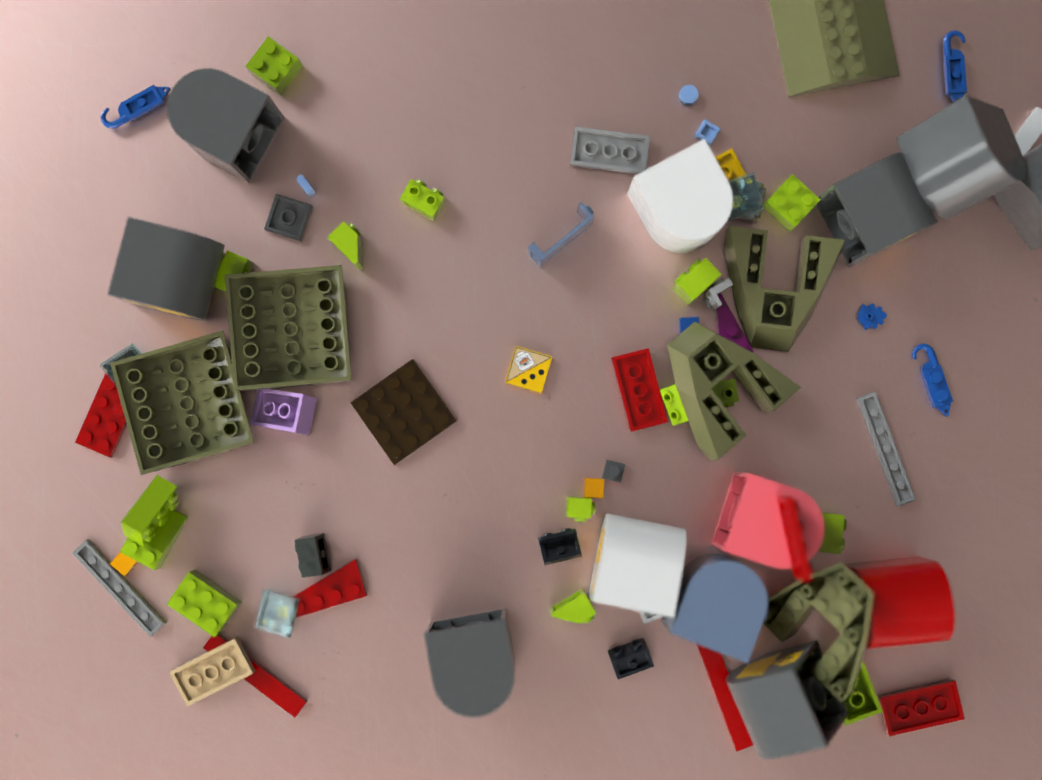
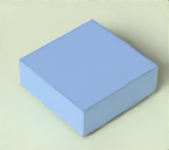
M704 119L694 137L700 141L705 139L707 144L711 146L721 128Z
M302 174L296 177V180L308 196L312 197L316 194Z

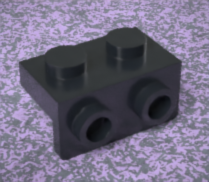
M566 528L559 533H546L538 538L544 565L582 557L576 529Z

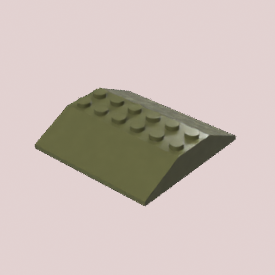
M768 0L788 97L900 76L884 0Z
M342 265L225 275L234 391L309 386L352 380Z
M224 331L110 363L141 475L183 465L254 443L240 390L234 391L232 360Z

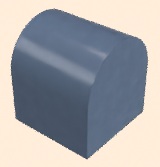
M721 554L702 555L690 561L683 568L674 618L663 616L661 622L671 634L748 663L767 613L768 599L766 589L759 576L744 564Z

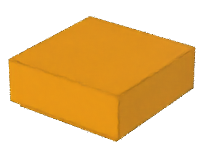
M585 478L584 497L603 498L604 479Z
M119 552L110 565L122 575L127 576L137 564V561Z

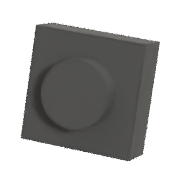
M606 460L602 478L621 483L625 464Z

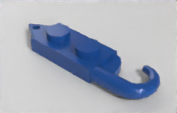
M955 30L948 32L943 39L945 93L953 103L956 102V99H961L967 93L965 56L960 50L951 49L952 37H959L962 43H965L966 40L961 32Z
M152 85L121 102L118 107L120 118L112 122L107 121L106 114L109 108L104 109L100 117L101 122L105 127L115 129L129 121H133L164 104V100L171 89L170 87H156Z
M919 344L913 349L912 357L915 360L919 350L927 352L929 361L922 365L920 373L932 407L947 417L949 416L953 399L942 367L939 365L934 349L928 344Z

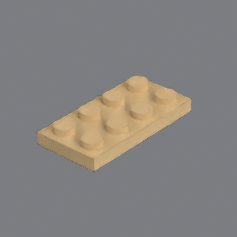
M238 637L171 670L169 674L186 706H189L253 674L255 669Z

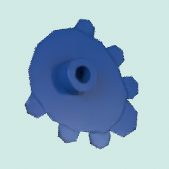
M873 303L870 306L862 304L858 312V320L865 330L869 327L877 329V324L883 325V319H886L887 316L882 311L881 306L876 308Z

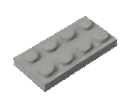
M575 126L570 166L639 174L646 170L650 136Z

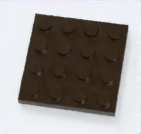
M414 359L404 364L351 402L353 408L394 465L457 422Z

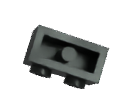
M324 533L307 535L294 540L295 551L299 561L298 567L302 578L320 576L332 571Z

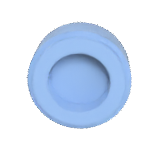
M685 85L679 92V100L684 105H692L698 98V90L693 85Z

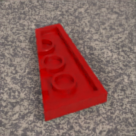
M357 559L291 597L298 600L294 618L366 597L367 592Z

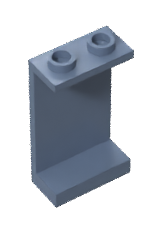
M582 202L578 204L577 213L583 221L547 252L543 253L534 242L528 246V254L539 267L543 266L592 224L594 219L592 214L594 212L587 204L585 206Z

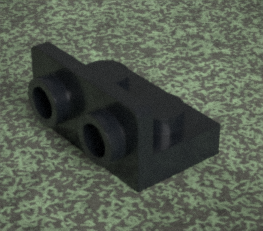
M644 638L636 639L630 643L608 650L618 680L654 667Z

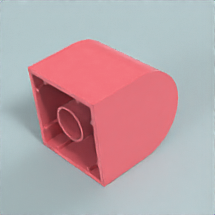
M735 472L712 545L725 552L774 568L788 569L792 568L776 497L783 495L792 496L794 500L798 501L800 511L797 512V515L804 527L802 538L803 541H806L809 553L806 554L807 560H810L821 546L824 537V519L816 502L801 490L750 473Z

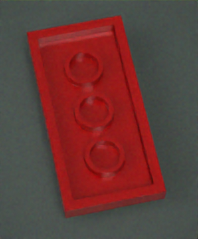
M649 348L612 357L611 360L630 432L667 423L668 420Z
M106 372L75 443L112 458L127 423L116 383Z
M778 496L776 498L794 578L803 582L812 580L813 568L806 556L809 550L806 541H803L802 538L804 527L797 515V512L800 511L798 501L794 500L792 496Z
M953 679L878 696L883 711L882 717L886 733L889 737L965 719L957 684Z

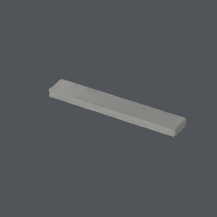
M872 392L856 398L896 506L899 507L915 501L914 492L877 393Z
M89 539L85 540L73 552V555L150 637L167 623L124 576L110 565V561Z

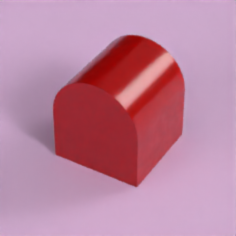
M916 556L843 564L873 592L875 598L867 649L949 641L952 638L955 627L954 601L946 573L937 561Z

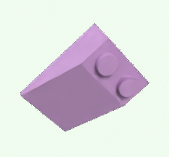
M258 389L250 424L309 436L317 398L274 389Z

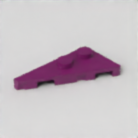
M721 293L717 296L722 305L717 308V333L754 352Z

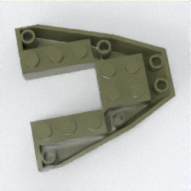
M729 226L725 233L724 253L730 280L733 283L732 291L736 309L748 342L753 348L789 352L812 317L837 264L845 240L810 235L802 238L796 291L792 292L761 288L768 230Z
M697 322L691 324L667 344L677 391L697 446L709 461L719 460L746 436L745 432L711 389L731 371H733L764 413L775 411L801 388L751 351Z
M840 563L811 574L812 580L803 582L798 580L768 598L767 613L763 624L781 642H784L798 632L814 609L820 612L841 634L811 673L842 702L854 693L869 643L875 598L873 592Z

